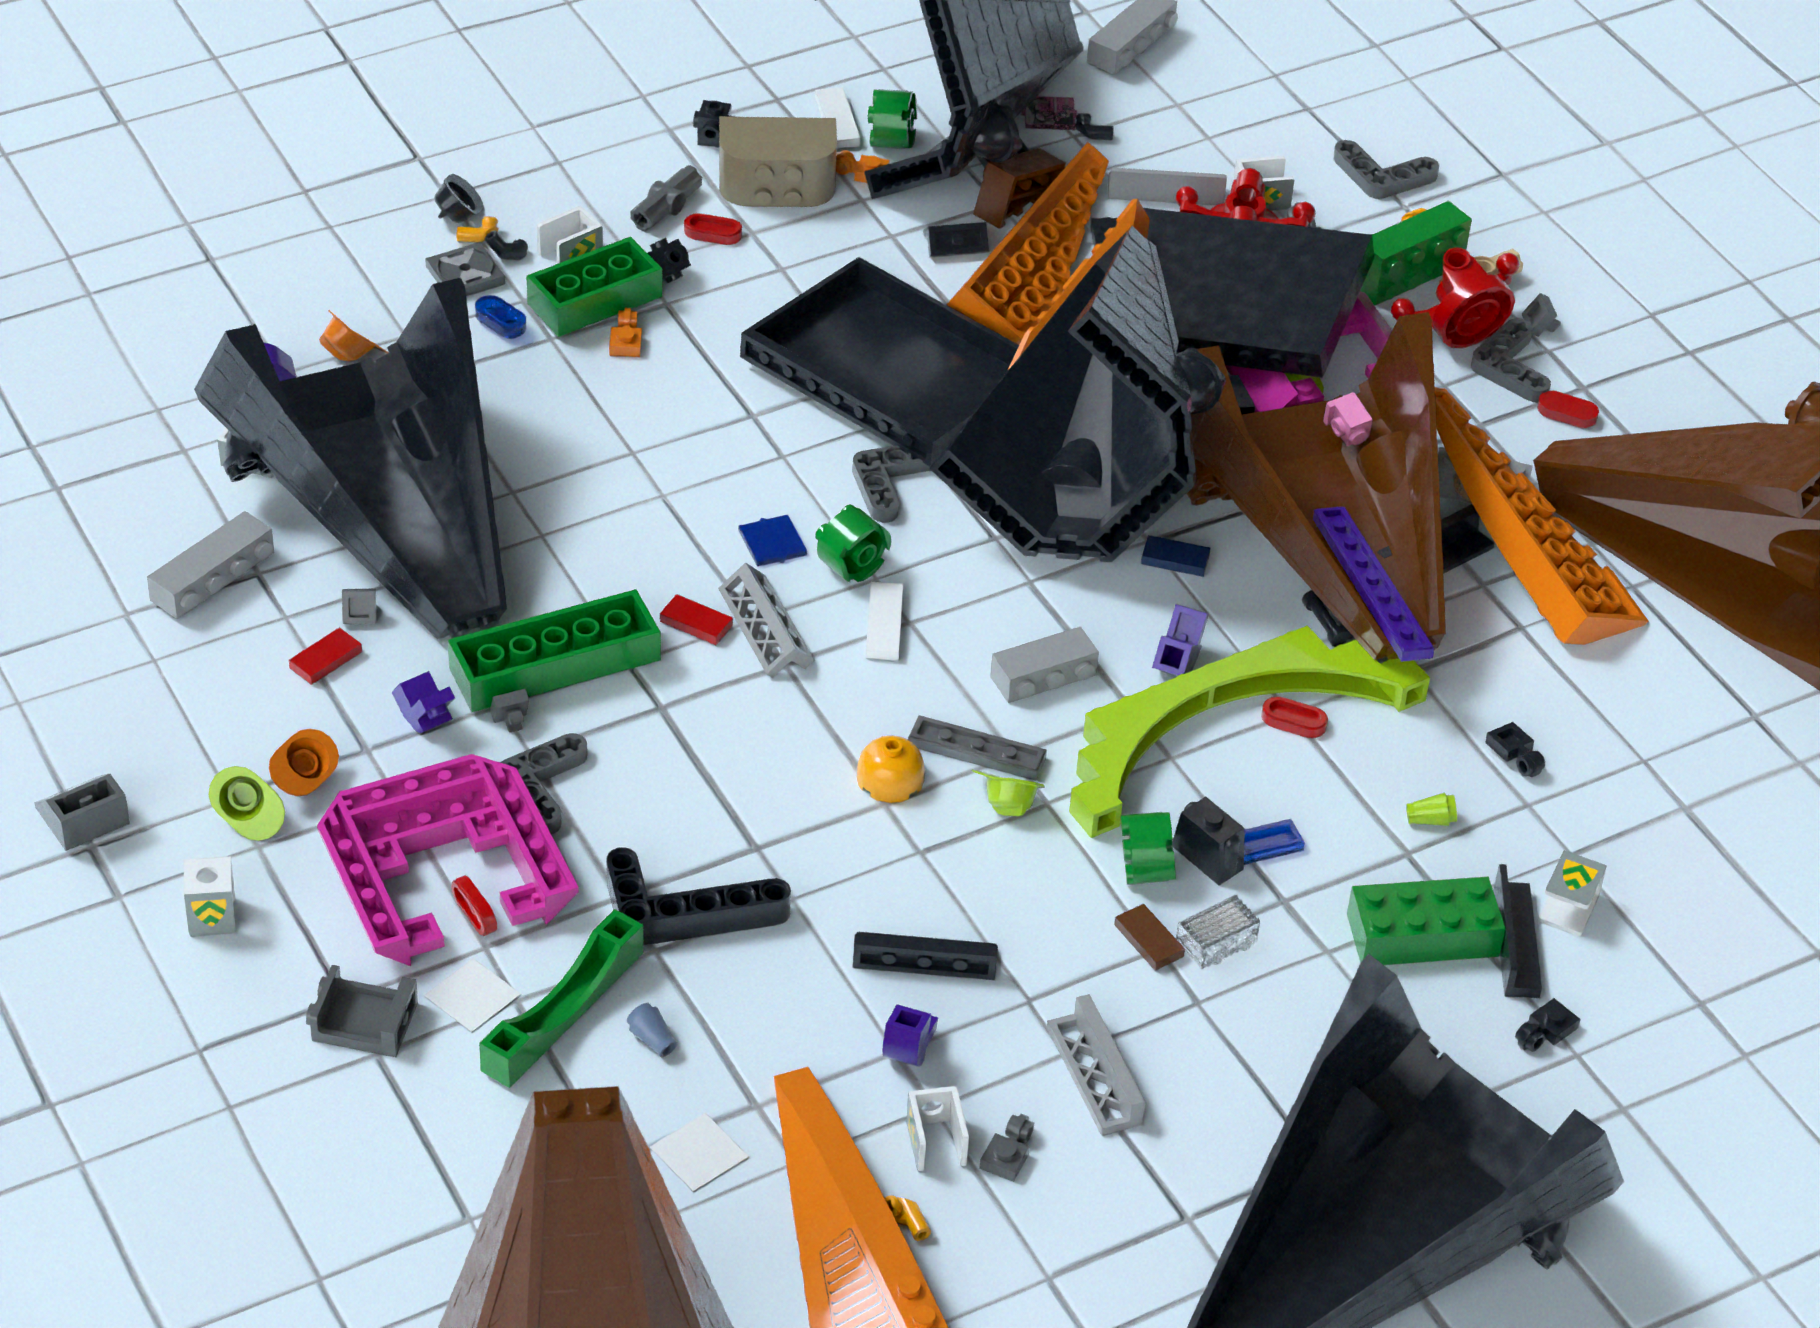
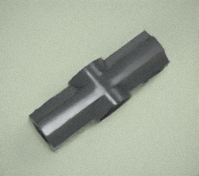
M687 165L665 183L659 180L654 182L648 191L647 198L630 211V219L634 222L636 228L645 232L668 213L673 216L679 214L684 207L686 198L702 186V176L699 175L695 167Z

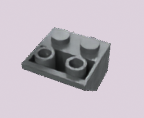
M110 773L94 777L34 802L35 808L65 851L130 824L126 795Z

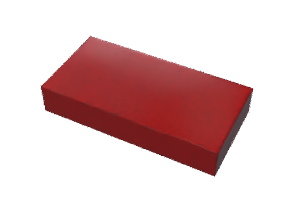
M678 594L660 612V622L714 645H717L733 626V617Z
M339 627L289 659V668L312 685L362 653V644Z

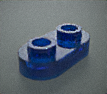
M487 295L480 297L475 302L476 319L499 335L508 339H514L526 332L525 314L502 298Z

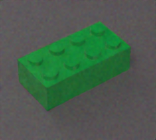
M1448 200L1372 234L1374 260L1360 292L1366 293L1374 306L1443 275L1445 252L1455 247L1467 249L1472 218Z
M631 236L526 275L527 304L558 337L617 315L619 310L625 311V308L632 309L662 297V268Z
M1489 876L1352 886L1347 917L1360 963L1368 954L1383 965L1499 957L1505 926Z

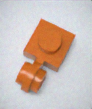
M843 150L837 153L836 172L842 175L849 172L854 173V181L867 183L864 171L890 164V160L877 156L862 155L860 160L856 161L850 151Z
M625 308V311L619 310L618 327H611L609 356L640 357L642 328H637V311H632L631 308Z

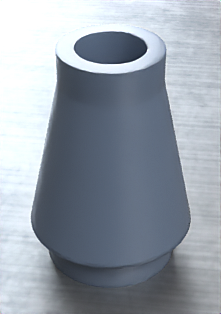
M643 1003L636 1007L627 1017V1023L630 1025L629 1031L655 1050L660 1057L669 1055L677 1047V1042L672 1037L658 1007H652L649 1003Z

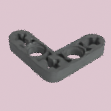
M1341 140L1335 144L1333 160L1366 195L1375 199L1390 197L1435 182L1438 178L1439 163L1430 157H1419L1382 169L1354 141ZM1400 176V177H1405V178H1408V179H1400V178H1397V177Z
M1511 319L1475 349L1471 368L1478 375L1528 401L1538 403L1539 396L1550 391L1551 381L1545 375L1512 359L1530 343L1533 326L1524 319ZM1495 345H1503L1508 347V349H1501ZM1504 373H1513V374H1516L1517 376H1516V377H1512V376L1505 375Z
M897 445L860 451L853 457L852 473L869 514L874 520L882 523L895 520L899 511V499L890 478L931 471L930 467L924 464L922 460L912 457L909 452L908 454L903 452ZM898 458L903 460L904 462L892 463L889 460ZM879 484L883 487L880 489H873L868 487V485Z
M576 733L562 735L500 762L517 768L529 793H534L538 796L533 801L539 812L542 809V815L544 816L542 818L551 835L558 832L562 823L561 809L540 782L580 766L586 761L587 741L582 735ZM547 759L551 763L547 766H538L534 764V761Z

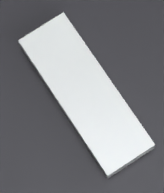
M843 87L815 90V99L821 117L836 118L837 149L860 146V135Z
M871 582L866 658L899 660L903 584Z

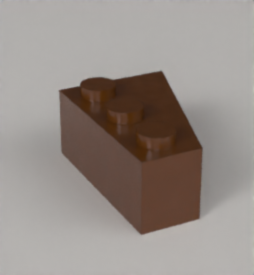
M1041 148L1015 154L1011 159L1000 163L989 161L983 170V181L973 215L1001 229L1006 225L1004 220L1011 215L1020 216L1023 213L1022 208L1030 202L1034 204L1065 168L1066 162Z

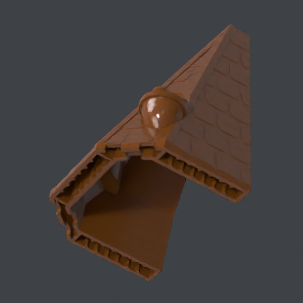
M1429 312L1400 316L1368 380L1358 385L1360 392L1356 396L1373 419L1369 437L1358 445L1346 446L1342 438L1335 435L1331 424L1326 426L1323 422L1327 402L1340 398L1343 395L1328 401L1242 415L1219 346L1196 349L1200 354L1215 363L1220 372L1224 374L1226 383L1221 398L1213 408L1204 413L1191 414L1193 449L1197 472L1196 484L1186 493L1191 504L1198 506L1218 498L1224 501L1233 500L1374 660L1383 659L1384 657L1391 660L1398 659V655L1313 520L1314 510L1344 506L1433 645L1434 650L1437 649L1446 634L1433 336L1432 319ZM1389 546L1393 555L1383 558L1377 553V551Z
M1811 382L1796 400H1791L1787 404L1785 417L1789 419L1788 424L1753 422L1559 440L1552 442L1546 450L1533 460L1540 493L1556 509L1553 513L1555 517L1568 522L1573 529L1820 691V383Z
M619 1086L533 1092L438 1328H734Z

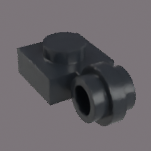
M1514 722L1487 732L1485 743L1506 762L1517 758L1516 765L1523 776L1535 777L1542 772V769L1545 767L1544 757L1539 751H1533L1534 740Z
M1553 998L1530 1014L1529 1020L1517 1030L1515 1038L1523 1050L1528 1048L1534 1052L1540 1048L1545 1039L1551 1044L1556 1045L1578 1029L1581 1019Z

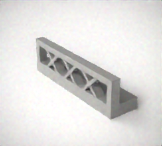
M744 563L718 588L767 675L773 678L790 661L795 662L804 669L815 661L766 575L751 565ZM743 582L744 586L741 597H733L731 591ZM748 604H756L753 618H745ZM761 625H768L765 640L757 639ZM780 647L783 653L771 663L772 648Z
M1090 994L1076 997L1074 1014L1048 1020L1047 1029L1101 1136L1142 1125L1145 1100ZM1076 1026L1080 1036L1076 1041L1063 1036L1060 1030ZM1077 1052L1093 1058L1094 1062L1091 1067L1075 1061L1074 1058ZM1091 1079L1107 1085L1108 1089L1104 1095L1089 1089L1088 1084ZM1107 1106L1120 1111L1122 1117L1106 1121L1102 1111Z

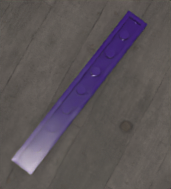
M1345 507L1314 510V522L1401 662L1433 658V645Z

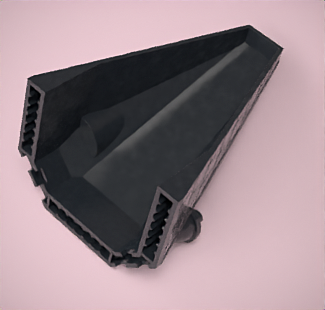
M919 0L950 108L951 117L948 124L952 129L947 138L925 154L864 171L871 198L876 199L957 176L976 156L1000 163L1011 159L1017 151H1020L1022 140L1019 137L1015 118L1084 50L1071 10V1Z
M1131 226L1093 264L929 468L1024 556L1036 557L1038 553L1056 554V558L1080 560L1082 556L1099 557L1100 562H1113L1191 490L1197 482L1191 414L1204 413L1214 407L1221 398L1226 378L1211 359L1200 354L1194 348H1189L1184 352L1176 354L1179 342L1157 248L1150 240H1147Z
M462 278L432 284L397 342L388 346L389 353L375 360L376 362H374L372 357H368L359 363L279 381L256 324L225 331L194 390L199 402L229 431L225 443L226 460L223 467L231 482L241 481L256 472H260L261 475L273 473L277 480L437 639L448 635L451 638L463 636L470 629L477 627L485 630L496 626L501 616L507 610L482 411L480 408L476 365L474 363L466 290Z
M1368 954L1357 969L1339 1011L1335 1015L1324 1042L1312 1063L1295 1103L1290 1109L1279 1136L1268 1155L1187 1328H1372L1487 1265L1514 1246L1519 1247L1522 1243L1532 1251L1530 1256L1539 1265L1548 1270L1552 1264L1555 1265L1562 1259L1560 1251L1568 1234L1569 1218L1613 1195L1624 1183L1606 1131L1574 1109L1555 1133L1551 1135L1455 1063L1446 1053L1443 1052L1438 1058L1439 1051L1429 1041L1431 1037L1421 1028L1398 976Z

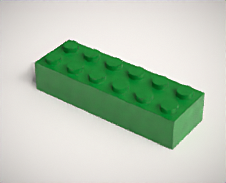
M637 589L448 639L449 669L471 712L490 708L494 696L525 689L528 697L661 661V632Z

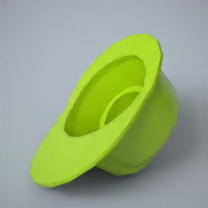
M240 766L224 768L214 776L209 785L208 793L211 806L239 834L247 839L261 841L269 839L279 832L285 818L284 804L277 792L261 777L248 768Z
M971 770L986 776L988 801L998 814L1004 816H1023L1026 810L1031 808L1038 788H1045V785L1037 782L1003 778L986 772Z

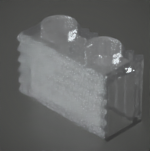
M1234 895L1178 922L1176 939L1185 948V952L1201 969H1204L1211 964L1218 965L1222 963L1228 955L1232 956L1234 952L1238 953L1239 950L1247 951L1252 948L1258 940L1260 920L1259 917L1256 918L1255 913H1252L1250 908H1247L1246 904H1243L1242 899H1239L1238 895Z

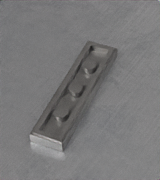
M918 715L908 737V740L913 742L918 749L1035 781L1039 776L1047 755V749Z

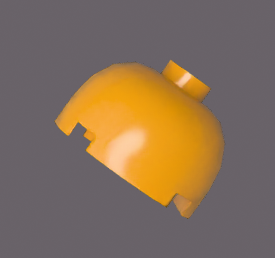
M881 736L872 740L862 750L858 761L856 775L858 786L862 791L864 787L867 791L871 792L870 797L877 801L894 803L908 800L909 794L916 790L918 793L924 783L925 766L921 752L913 742L900 736Z

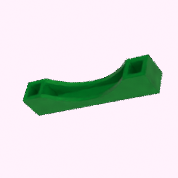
M614 909L592 931L571 968L546 997L525 1013L512 1019L502 1020L479 1043L480 1071L510 1088L643 954V924Z

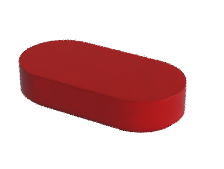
M696 213L689 215L684 220V233L687 237L694 240L732 245L741 240L742 225L732 218Z
M1558 391L1542 393L1539 396L1537 405L1538 411L1543 416L1580 428L1594 426L1599 414V409L1594 403Z
M1271 697L1267 699L1263 704L1261 714L1262 720L1268 726L1307 738L1322 736L1326 731L1328 722L1326 713L1320 708L1284 697Z
M464 875L453 880L451 889L454 899L476 931L482 936L495 932L497 930V921L494 912L471 879Z

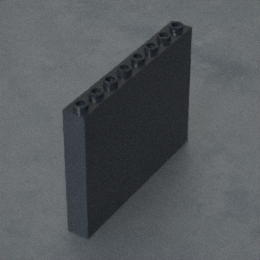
M1144 208L1150 219L1147 240H1150L1157 248L1179 341L1176 354L1184 352L1189 348L1202 349L1219 346L1225 365L1323 378L1374 260L1373 237L1371 234Z
M857 257L741 332L740 358L891 445H897L903 452L907 454L909 452L912 457L919 458L924 464L931 467L1006 374L1019 345L861 257Z

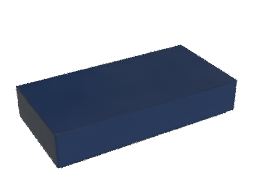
M1148 535L1141 564L1204 577L1211 548Z

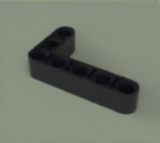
M626 847L615 848L606 857L607 888L612 908L643 924V945L776 926L785 923L790 917L791 887L782 879L771 878L648 897L638 856L632 849Z

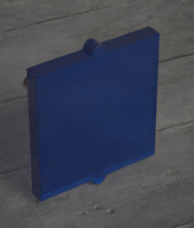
M788 514L769 519L761 518L760 521L738 526V531L757 567L775 562L784 563L785 560L807 555V549Z

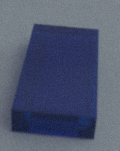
M1292 819L1245 829L1244 865L1304 851L1305 842Z

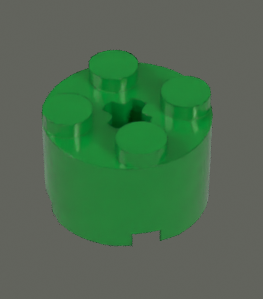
M874 89L873 106L868 108V123L873 124V130L870 131L871 147L904 149L913 147L916 136V129H913L914 120H917V99L913 91Z
M851 504L846 505L828 524H822L815 534V538L818 540L817 555L819 559L848 582L853 579L861 582L876 573L885 561L881 558L885 548L889 551L891 547L890 533L863 510Z
M1153 812L1120 815L1122 836L1129 835V839L1122 840L1124 861L1131 860V864H1125L1127 885L1175 880L1176 871L1170 813Z

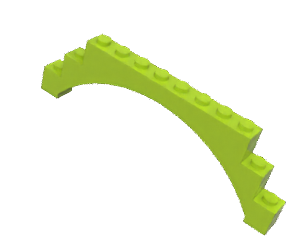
M1308 625L1294 631H1289L1282 636L1261 642L1257 646L1236 652L1229 657L1214 663H1208L1201 668L1186 674H1180L1171 680L1150 686L1143 691L1122 697L1115 702L1087 712L1085 714L1083 737L1090 745L1078 751L1076 774L1082 780V783L1071 789L1069 812L1090 838L1120 827L1123 803L1119 798L1125 782L1136 763L1164 734L1185 720L1210 708L1258 695L1285 692H1319L1369 699L1394 706L1400 712L1426 701L1430 677L1414 660L1401 662L1398 658L1387 659L1383 663H1379L1370 656L1357 640L1338 645L1330 650Z

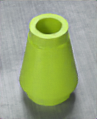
M1443 792L1406 804L1409 824L1449 826L1450 822H1457L1454 795H1446Z

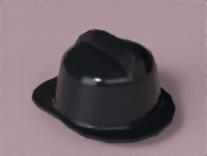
M456 174L448 175L434 196V200L441 210L438 215L439 219L447 216L455 223H462L473 215H477L483 209V202L477 191L465 179Z

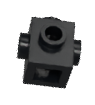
M703 100L700 111H695L693 118V128H697V145L719 148V116L736 117L731 115L730 103Z
M664 238L650 245L652 251L648 252V255L662 268V279L665 278L667 283L682 277L681 270L691 266L688 260V252L681 245L679 238L670 243Z

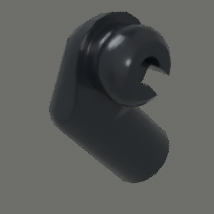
M1078 113L1076 115L1077 122L1074 123L1075 128L1087 138L1098 140L1113 139V126L1091 124V115L1088 113Z
M495 230L488 233L485 237L487 244L500 259L520 260L527 255L528 244L523 239L514 240L513 243H506Z

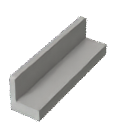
M1111 168L1108 177V199H1138L1139 201L1177 203L1175 198L1177 191L1183 186H1190L1198 193L1199 200L1197 204L1218 205L1224 203L1227 176L1225 174Z

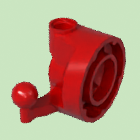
M1252 168L1241 170L1236 180H1233L1230 194L1227 196L1225 203L1218 204L1210 210L1197 205L1199 200L1198 193L1193 187L1183 186L1175 195L1176 202L1180 206L1179 212L1303 227H1307L1316 216L1315 208L1311 203L1300 202L1296 204L1292 211L1293 217L1279 219L1274 212L1266 208L1265 184L1263 183L1262 175Z
M1456 247L1451 248L1444 254L1443 280L1436 290V297L1440 304L1427 310L1415 311L1414 305L1409 299L1400 298L1394 301L1391 306L1392 316L1398 320L1400 316L1429 312L1432 319V328L1450 348H1466L1476 345L1493 335L1511 315L1515 298L1508 285L1512 283V275L1520 267L1519 259L1513 253L1501 254L1496 261L1499 274L1490 275L1485 272L1467 250Z

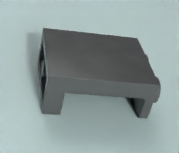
M332 964L327 977L322 976L319 981L318 998L315 1004L311 1003L308 1007L306 1024L310 1025L312 1041L397 1057L418 1004L416 979L402 977L397 990L342 979L340 977V966Z

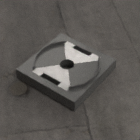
M480 242L425 258L426 268L437 283L462 278L466 296L505 284V275Z

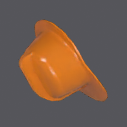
M328 310L333 318L321 335L319 342L334 357L342 361H355L374 347L386 354L389 353L374 342L350 329L334 313Z
M310 728L296 732L270 758L269 772L271 779L278 788L287 794L305 796L312 793L336 769L339 759L337 745L330 736L320 730Z

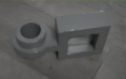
M1013 1114L1010 1117L1005 1130V1135L1009 1138L995 1133L980 1159L979 1169L1014 1182L1029 1155V1146L1020 1143V1141L1027 1143L1032 1135L1034 1122L1029 1121V1116L1024 1114L1016 1116Z

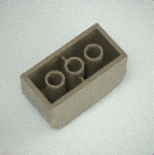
M719 116V191L724 199L736 205L749 207H815L825 204L832 199L835 194L836 118Z

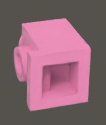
M1352 392L1327 402L1323 422L1326 426L1331 424L1335 435L1341 437L1346 446H1350L1352 444H1361L1369 437L1373 419L1356 394Z

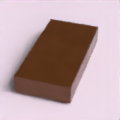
M1144 903L1115 917V927L1155 971L1184 957L1185 948Z

